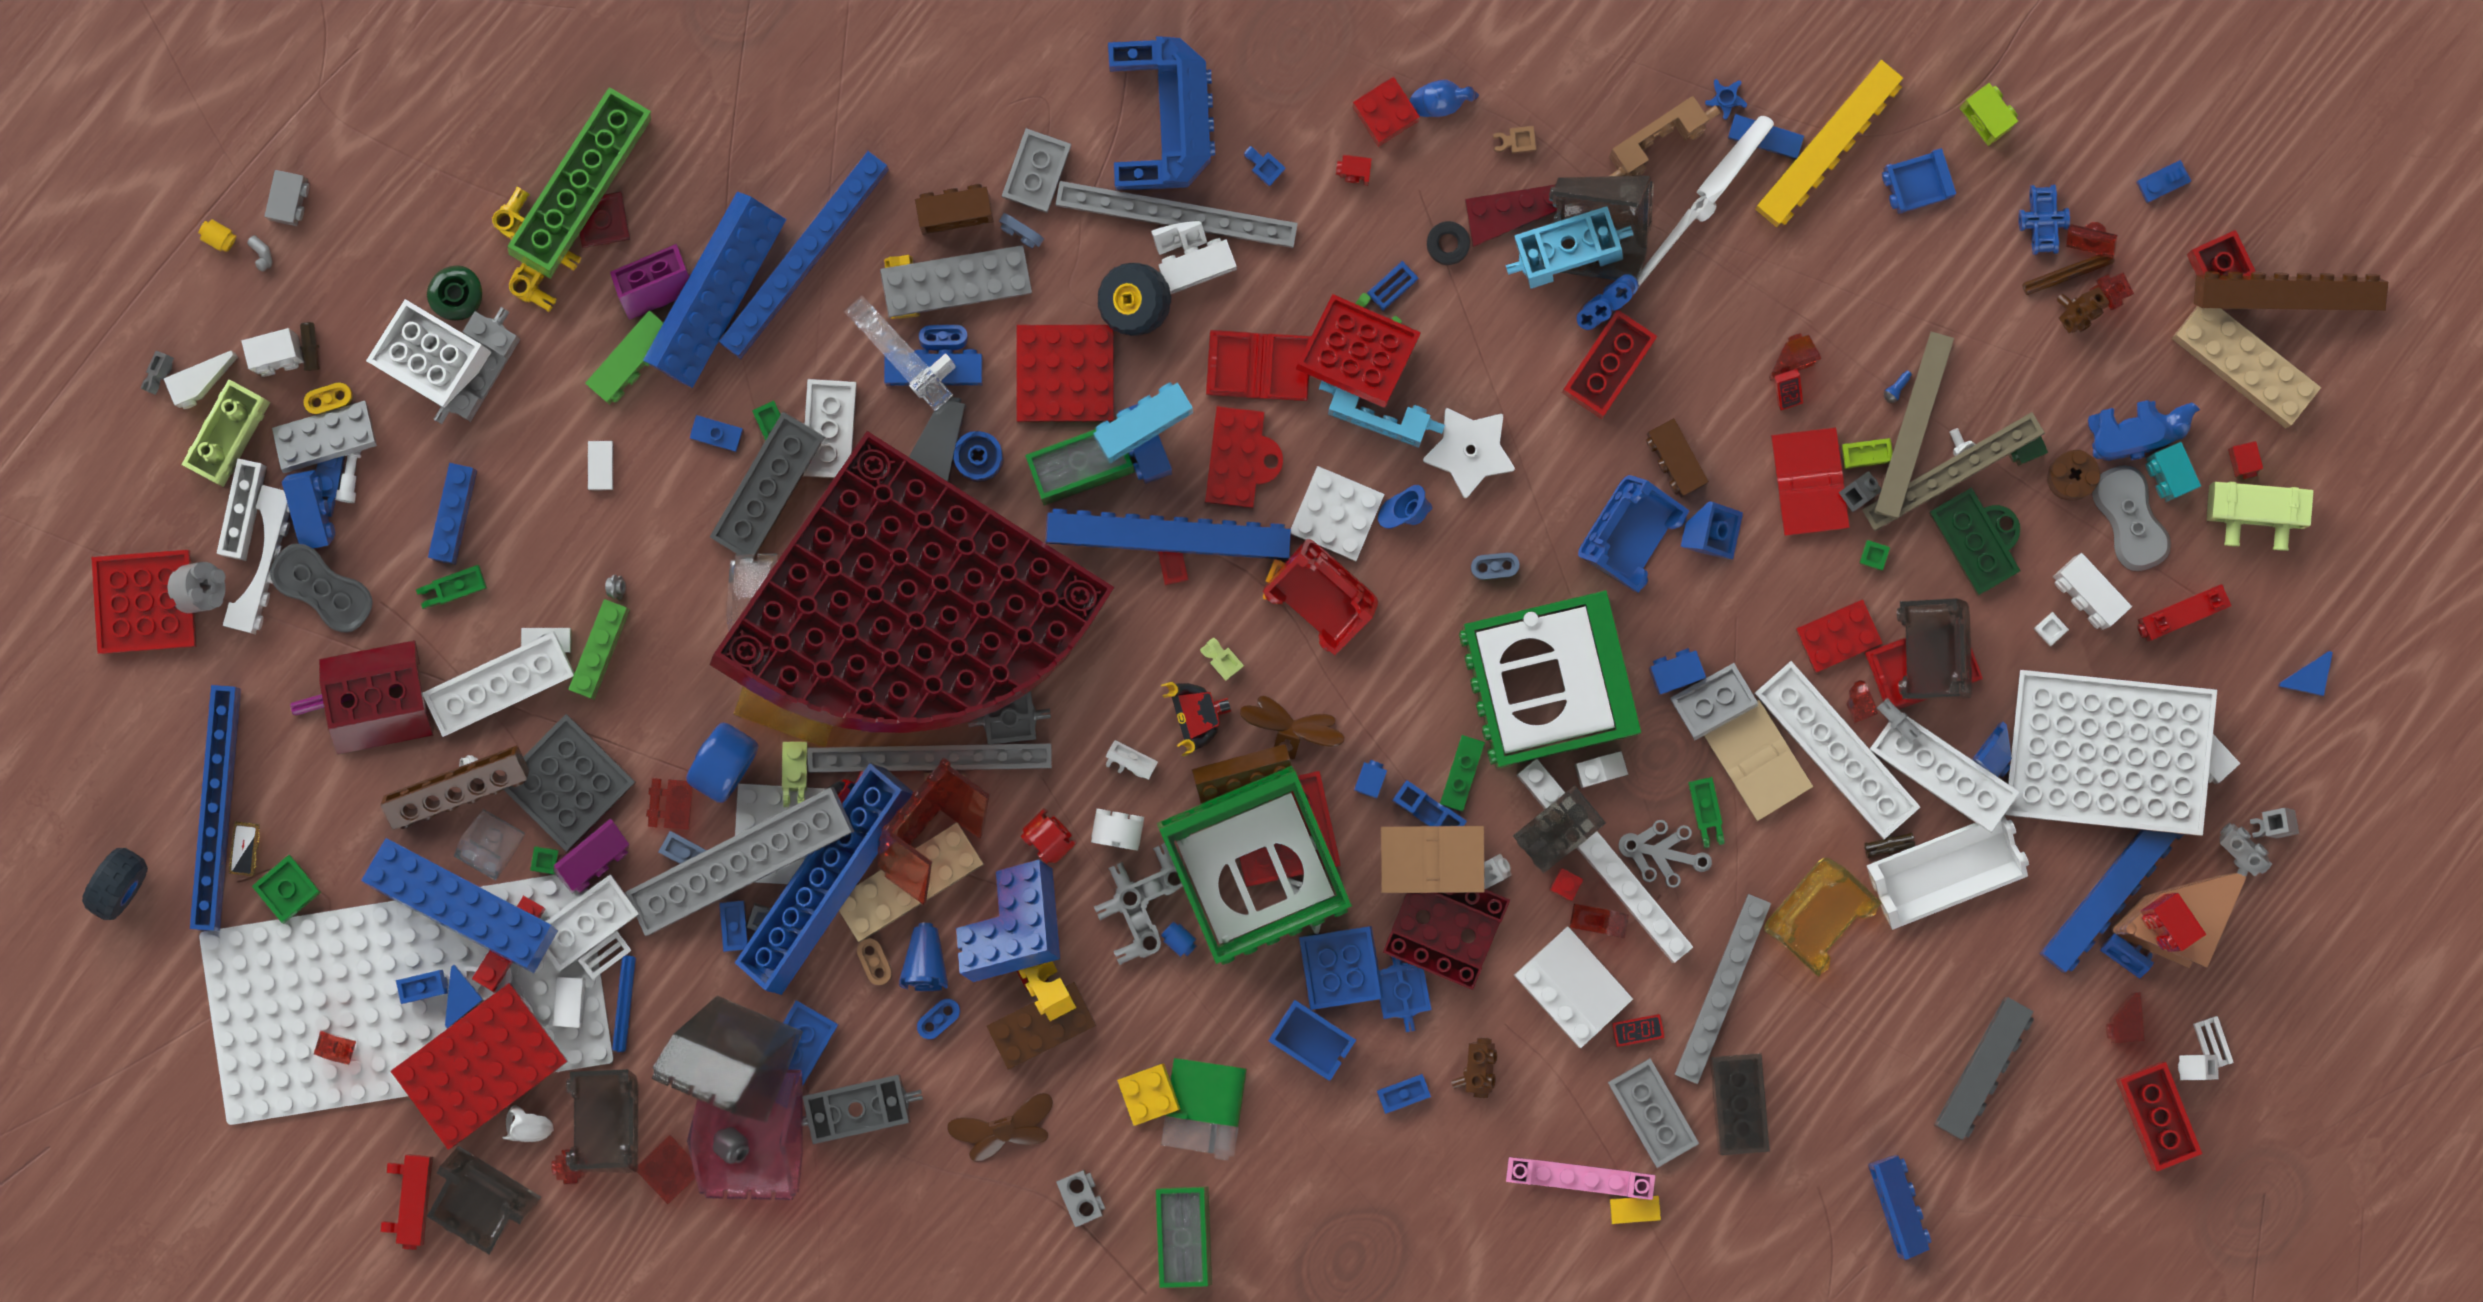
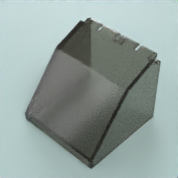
M716 996L672 1035L653 1066L654 1074L652 1079L666 1086L670 1084L671 1088L687 1095L692 1093V1097L710 1104L713 1096H716L713 1106L735 1115L767 1122L803 1031L728 999Z

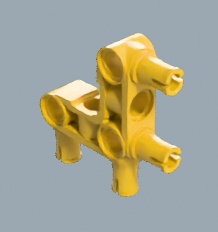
M516 187L507 205L501 206L492 217V222L496 229L510 240H512L525 218L520 216L519 211L530 196L528 192L519 187ZM503 216H509L511 220L510 224L506 227L499 226V221ZM568 250L561 263L574 271L577 265L571 262L570 259L579 264L581 257ZM524 263L515 269L509 282V289L518 299L526 303L533 302L547 312H550L553 307L545 301L554 305L557 300L539 289V284L545 275ZM522 281L526 282L527 289L522 293L516 292V285Z

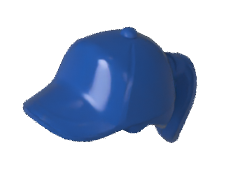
M1444 79L1430 82L1416 90L1412 94L1410 102L1419 116L1442 117L1456 112L1465 99L1470 102L1474 101L1479 97V94L1473 87L1460 88L1455 83Z

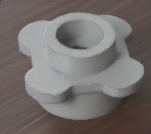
M612 575V578L606 580L605 589L608 597L618 598V600L623 598L626 584L622 576Z

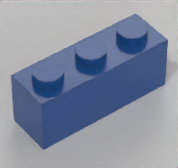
M315 470L287 475L282 481L298 543L311 548L328 546L335 537V528L333 523L329 522V506L327 501L323 500L321 478L317 477Z

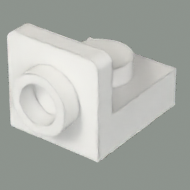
M1501 854L1484 862L1485 889L1512 875L1509 862Z

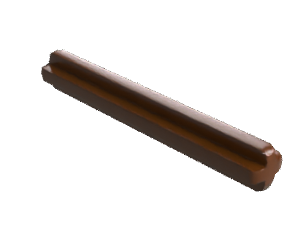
M2107 251L2029 280L2022 284L2023 290L2026 295H2030L2108 266L2115 262L2114 255L2111 251Z

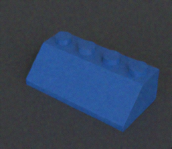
M1894 1155L1869 1163L1870 1173L1898 1257L1906 1260L1930 1250L1928 1246L1931 1243L1929 1232L1927 1229L1923 1230L1920 1221L1924 1219L1919 1205L1915 1206L1913 1197L1916 1196L1912 1182L1908 1183L1905 1173H1908L1905 1160L1900 1159L1898 1155Z

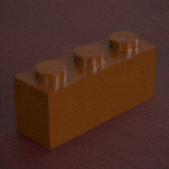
M1674 418L1647 433L1646 443L1651 452L1656 451L1660 459L1657 463L1663 473L1667 472L1672 481L1669 482V485L1675 495L1679 493L1682 498L1709 482Z

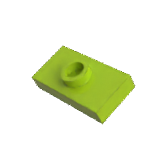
M1891 438L1842 444L1845 469L1888 464L1893 454Z

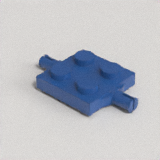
M1392 957L1393 965L1387 969L1379 970L1383 999H1380L1383 1019L1392 1017L1403 1018L1405 1032H1410L1408 1022H1410L1411 1031H1416L1413 1016L1419 1012L1432 1010L1425 973L1421 968L1402 963V960Z

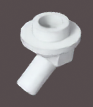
M1958 428L1949 432L1956 446L1953 450L1954 456L1976 445L1971 440L1964 442Z

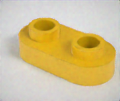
M334 383L308 392L304 397V407L314 415L325 413L349 405L353 394L346 384ZM339 392H344L345 396L342 400L337 399ZM316 399L321 400L319 407H314L313 403Z

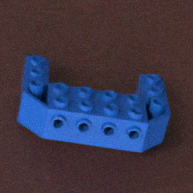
M1156 36V40L1109 42L1110 72L1158 69L1162 160L1114 162L1115 191L1188 188L1211 163V156H1215V141H1210L1209 132H1214V119L1209 117L1208 108H1213L1212 93H1207V84H1212L1211 69L1206 70V61L1181 38Z

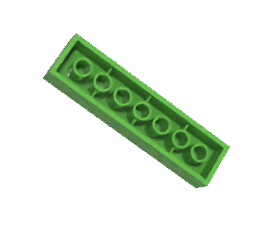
M608 88L507 246L510 256L551 279L650 123V110L614 89Z

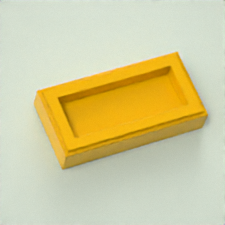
M1658 1195L1653 1196L1652 1200L1633 1197L1609 1199L1611 1224L1661 1220Z

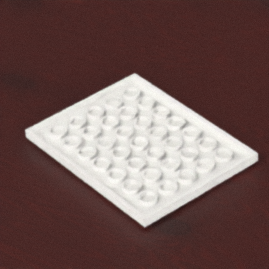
M2020 670L2008 785L2019 791V795L2005 815L2203 836L2217 690Z

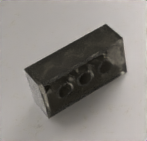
M1574 785L1523 826L1513 837L1518 845L1530 856L1535 866L1545 873L1591 837L1606 822Z
M1762 1053L1710 1057L1718 1155L1770 1152Z

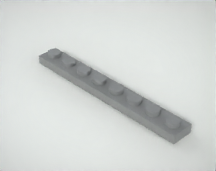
M1750 894L1747 895L1674 1075L1698 1084L1771 903Z

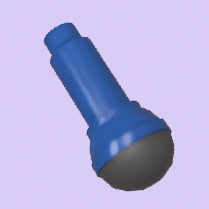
M1906 370L1893 386L1891 385V387L1884 390L1883 395L1887 402L1895 403L1899 400L1900 391L1908 383L1912 373Z

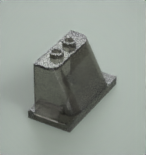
M458 1146L440 1165L437 1174L445 1178L446 1182L427 1217L443 1226L448 1232L461 1237L469 1245L475 1246L490 1255L511 1221L513 1220L520 1225L536 1207L541 1196Z

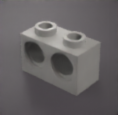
M1082 1170L1056 1182L1075 1227L1103 1216L1101 1210H1104L1105 1206L1100 1195L1097 1197L1094 1195L1092 1188L1096 1185L1091 1173L1086 1174ZM1079 1179L1084 1183L1082 1192L1074 1193L1071 1190L1070 1183L1072 1180ZM1083 1202H1090L1093 1205L1094 1211L1091 1215L1085 1216L1080 1212V1205Z

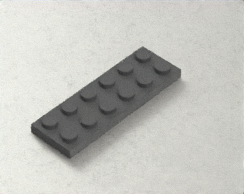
M782 412L710 538L746 560L753 562L825 436L789 414Z

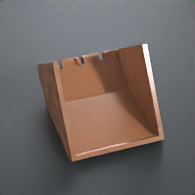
M2238 873L2218 875L2144 895L2112 926L2111 933H2115L2132 944L2141 945L2142 948L2186 968H2190L2192 962L2208 968L2246 877ZM2179 893L2207 934L2183 951L2168 952L2166 949L2162 950L2155 940L2157 937L2156 933L2152 928L2149 930L2141 920L2143 914L2140 910L2164 894Z

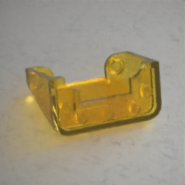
M1823 858L1815 864L1767 920L1764 930L1807 969L1819 977L1830 966L1831 957L1826 952L1857 916L1862 919L1874 916L1882 902L1845 867L1830 858Z

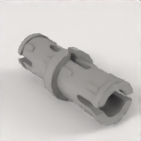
M1889 698L1877 707V710L1892 723L1890 726L1893 729L1896 728L1910 744L1921 734L1906 718L1907 715L1905 713L1902 714Z

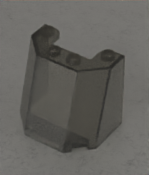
M1650 176L1558 178L1555 187H1551L1549 193V201L1553 202L1554 208H1558L1553 223L1607 206L1616 230L1631 226L1633 236L1620 239L1623 260L1601 267L1598 261H1594L1560 273L1617 280L1622 275L1629 274L1638 280L1647 255L1648 233L1651 231L1654 182L1650 181ZM1566 239L1562 242V247L1565 249H1571L1575 245L1572 239Z

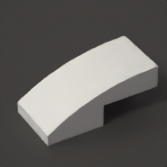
M1200 221L1177 223L1151 231L1159 255L1181 246L1186 251L1207 243Z

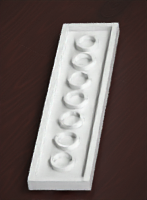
M1792 661L1754 693L1882 839L1888 837L1920 808L1918 803Z

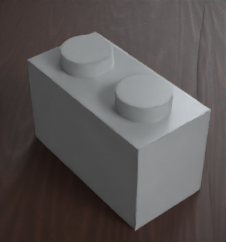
M275 170L264 217L269 221L297 226L298 221H302L304 216L302 203L303 198L307 197L310 184L307 183L308 179L303 175Z

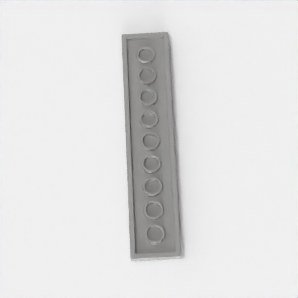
M830 787L625 893L639 912V915L636 917L644 935L649 936L849 835L854 830L835 788Z

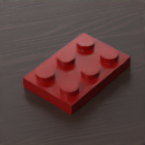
M1863 599L1796 628V632L1815 673L1883 644Z

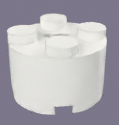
M1096 809L1091 842L1138 851L1145 817L1130 814V819H1128L1129 814L1113 811L1112 816H1110L1111 811Z

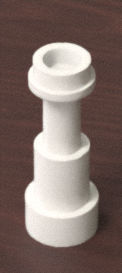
M361 451L345 455L347 456L345 474H342L340 489L336 492L335 500L355 503L356 493H354L357 476L354 474L357 458H361Z

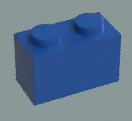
M1689 648L1676 652V658L1667 660L1665 656L1652 661L1654 666L1649 667V671L1658 696L1706 678L1696 650L1690 652Z

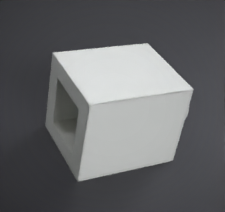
M2218 1055L2179 1056L2178 1071L2180 1073V1080L2219 1079Z

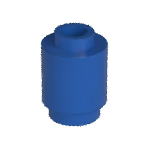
M1174 921L1161 934V937L1165 939L1163 942L1180 957L1183 954L1188 957L1197 947L1194 943L1196 938L1181 924L1177 925Z

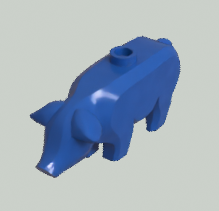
M2150 400L2137 403V417L2124 420L2120 424L2115 420L2114 408L2102 410L2100 413L2088 418L2089 430L2094 435V442L2092 444L2093 456L2096 459L2107 461L2129 456L2131 460L2144 458L2147 452L2162 449L2173 442L2185 438L2190 431L2193 416L2200 409L2194 403H2189L2174 409L2169 415H2164L2156 409L2155 401L2150 402Z

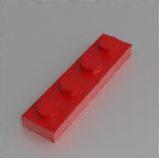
M524 895L516 906L539 919L546 910L543 906ZM489 950L472 980L495 992L513 962Z

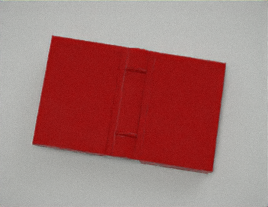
M1210 330L1206 395L1307 401L1309 375L1296 370V366L1311 336Z
M1836 427L1771 435L1784 536L1850 528L1847 504L1839 494L1844 489V480Z
M1960 618L1865 652L1883 702L1889 698L1898 710L1983 679Z

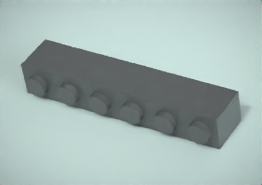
M2004 997L1934 1124L1935 1126L1960 1140L1971 1135L1975 1127L1972 1123L1976 1115L1981 1116L1987 1105L1984 1101L1988 1094L1992 1095L1999 1083L1996 1079L2000 1072L2004 1074L2010 1064L2008 1057L2012 1051L2016 1052L2022 1042V1039L2019 1037L2023 1030L2027 1031L2034 1020L2031 1017L2034 1011L2009 997Z

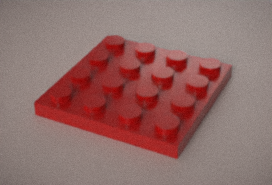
M1332 294L1297 363L1296 370L1385 408L1418 342L1421 332Z
M1017 325V422H1105L1107 420L1113 422L1114 330L1108 325Z
M190 550L91 557L97 654L197 647L194 613H184L175 607L177 604L174 599H170L168 594L170 575L178 567L191 564Z
M1320 771L1298 775L1335 867L1341 866ZM1291 791L1309 836H1312L1294 792ZM1275 843L1274 848L1287 878L1303 875L1304 869L1299 856L1291 848ZM1266 847L1239 857L1246 887L1280 880ZM1316 849L1315 851H1316V853H1317V855H1318V858H1319V860H1320V862H1321V865H1322V867H1323V870H1325L1326 868H1325V866H1324V864H1323V861H1322V859H1321V856H1320V854H1319V852H1318V849Z

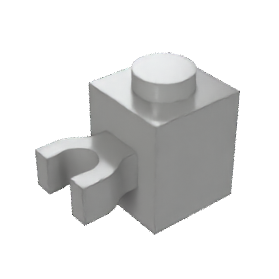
M2281 808L2262 812L2263 820L2258 818L2250 819V824H2260L2261 827L2259 832L2252 833L2253 838H2260L2266 835L2267 837L2277 839L2299 834L2296 812L2293 809Z

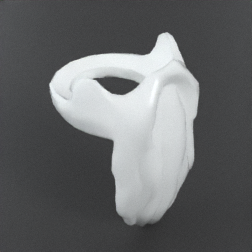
M514 1105L507 1113L506 1130L508 1135L502 1138L511 1141L537 1142L551 1135L554 1128L552 1122L546 1117L526 1114L522 1108Z

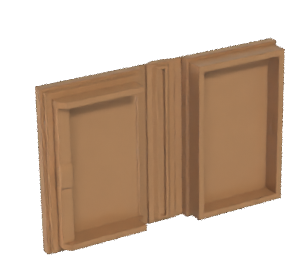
M1484 826L1381 827L1382 893L1485 892Z

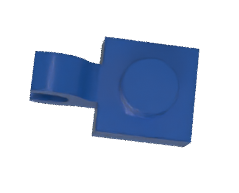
M1252 146L1244 152V156L1256 165L1252 172L1269 187L1286 169L1269 152L1262 157Z

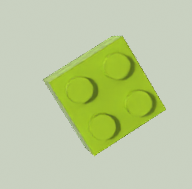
M1990 83L1966 99L1959 108L1987 146H1990L2009 132L2018 122V115L2014 108L2004 103L2001 99L2003 98L2001 91L1996 86L1992 87Z

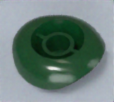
M457 265L449 266L437 272L431 279L427 288V300L432 310L442 318L453 321L464 320L472 316L480 307L482 302V286L476 274L469 268Z

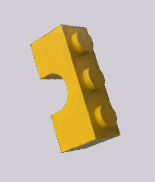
M1053 961L1018 970L1023 979L1028 978L1029 982L1025 985L1031 996L1036 995L1038 998L1034 1002L1041 1015L1046 1013L1050 1021L1076 1008L1061 978L1052 982H1045L1049 976L1058 972Z

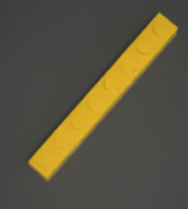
M1880 60L1766 194L1755 210L1775 227H1778L1781 223L1786 225L1794 215L1791 212L1796 205L1801 207L1810 197L1807 194L1812 186L1816 189L1825 179L1822 174L1826 169L1829 168L1832 171L1841 160L1837 156L1842 150L1848 152L1856 142L1853 139L1858 132L1863 134L1872 124L1869 121L1874 113L1878 116L1887 106L1884 103L1887 97L1890 95L1894 98L1900 91L1902 86L1899 83L1903 77L1883 60Z

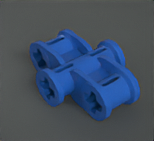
M2030 185L2029 200L2031 212L2019 210V230L2024 231L2031 228L2033 255H2037L2038 252L2058 254V228L2063 227L2064 230H2069V208L2057 211L2056 185L2037 188L2035 185Z
M1625 274L1613 283L1608 284L1604 288L1603 294L1596 295L1588 301L1578 313L1576 318L1578 325L1582 329L1591 330L1601 322L1608 320L1613 310L1620 309L1636 293L1639 287L1637 279L1632 275Z

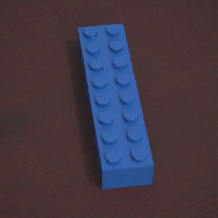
M737 191L643 361L674 380L693 388L787 219L753 197Z
M385 838L361 880L370 888L533 974L558 932L551 924Z

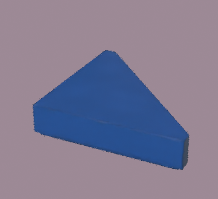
M2328 651L2280 682L2278 687L2324 696L2333 652Z
M456 965L451 966L445 1019V1027L447 1029L484 1000Z

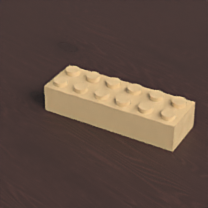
M2197 306L2171 338L2285 429L2295 422L2321 389L2318 384L2222 309L2201 308Z
M956 823L856 885L839 912L857 941L861 942L982 867L984 863L960 824Z

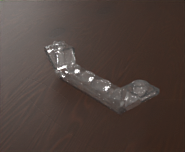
M862 295L844 311L934 411L953 396L931 369Z

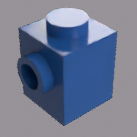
M1370 760L1369 764L1364 762L1354 791L1377 799L1387 770L1383 769L1384 764Z

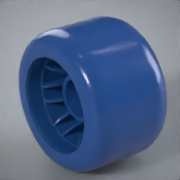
M720 723L698 750L695 760L687 773V783L712 800L719 803L725 802L736 789L755 758L759 748L757 741L731 724Z

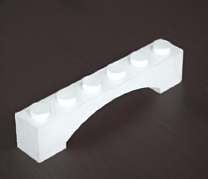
M265 485L261 486L256 504V509L261 511L264 523V548L261 562L253 581L244 594L235 603L229 602L223 626L255 635L256 631L260 630L263 624L264 617L261 616L263 606L266 607L270 599L268 588L270 583H273L270 576L271 567L278 554L283 550L281 541L283 536H287L290 523L287 522L290 511L284 490Z

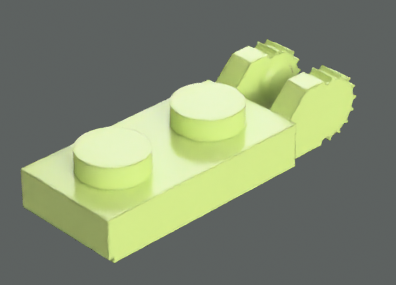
M783 742V807H789L791 801L790 791H799L797 797L798 804L805 801V791H807V742Z

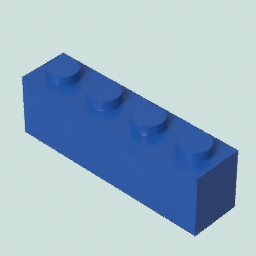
M971 349L963 350V354H953V350H939V354H929V350H914V354H905V350H890V354H884V383L886 386H909L946 353L956 368L935 386H983L982 354H977V350Z
M449 463L428 558L456 565L477 475L476 469Z

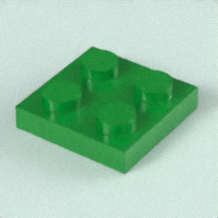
M291 855L286 856L252 885L253 889L283 924L321 893L319 888Z

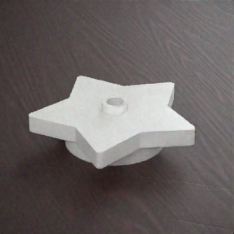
M1449 408L1445 409L1443 439L1424 457L1423 462L1451 473L1464 498H1467L1485 476L1513 472L1515 468L1500 445L1503 414L1472 420ZM1473 445L1475 452L1468 454L1466 452L1467 446Z

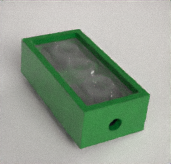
M1095 429L1025 456L1045 506L1135 473L1129 454L1127 453L1109 463L1094 438L1093 433L1096 432Z
M1209 1187L1156 1189L1159 1288L1204 1287L1212 1285Z

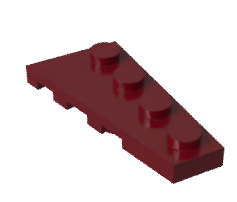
M1561 184L1465 199L1472 247L1564 209Z

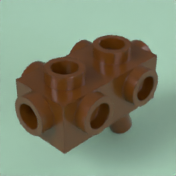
M2099 287L2082 294L2078 299L2070 300L2064 294L2059 295L2057 298V302L2066 308V311L2059 319L2068 333H2074L2077 330L2082 332L2092 325L2091 321L2100 317L2104 313L2103 309L2109 304L2107 297Z
M1477 1038V1042L1469 1043L1467 1067L1464 1068V1076L1451 1081L1454 1089L1466 1086V1092L1474 1093L1473 1097L1488 1098V1093L1492 1092L1496 1083V1076L1493 1074V1064L1497 1061V1050H1495V1043H1492V1039Z

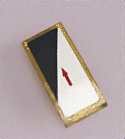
M237 821L234 823L229 874L254 876L256 870V850L259 847L260 824Z

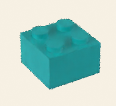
M2182 442L2146 458L2148 462L2145 464L2146 469L2151 477L2154 476L2158 484L2155 486L2156 491L2161 499L2164 498L2165 502L2201 487Z

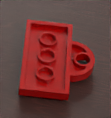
M1216 407L1205 503L1253 508L1256 485L1267 484L1279 475L1283 466V454L1274 440L1262 436L1265 412ZM1274 455L1278 459L1277 466L1274 468L1266 467L1264 464L1265 457Z

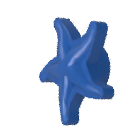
M1715 79L1714 88L1717 95L1712 100H1706L1705 105L1721 107L1724 113L1723 119L1727 120L1732 107H1747V103L1737 96V89L1741 86L1742 82L1739 80L1729 87H1724Z

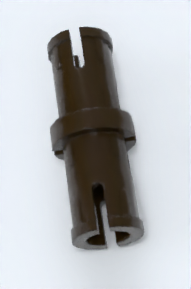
M1913 833L1892 838L1888 836L1883 840L1864 843L1866 850L1875 848L1874 850L1865 851L1867 858L1886 853L1893 855L1895 851L1915 847V841L1905 842L1914 839Z

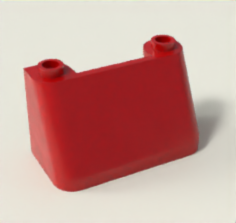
M1311 539L1305 540L1262 591L1270 603L1281 605L1283 602H1286L1320 632V646L1333 655H1336L1373 618L1378 606L1377 597Z

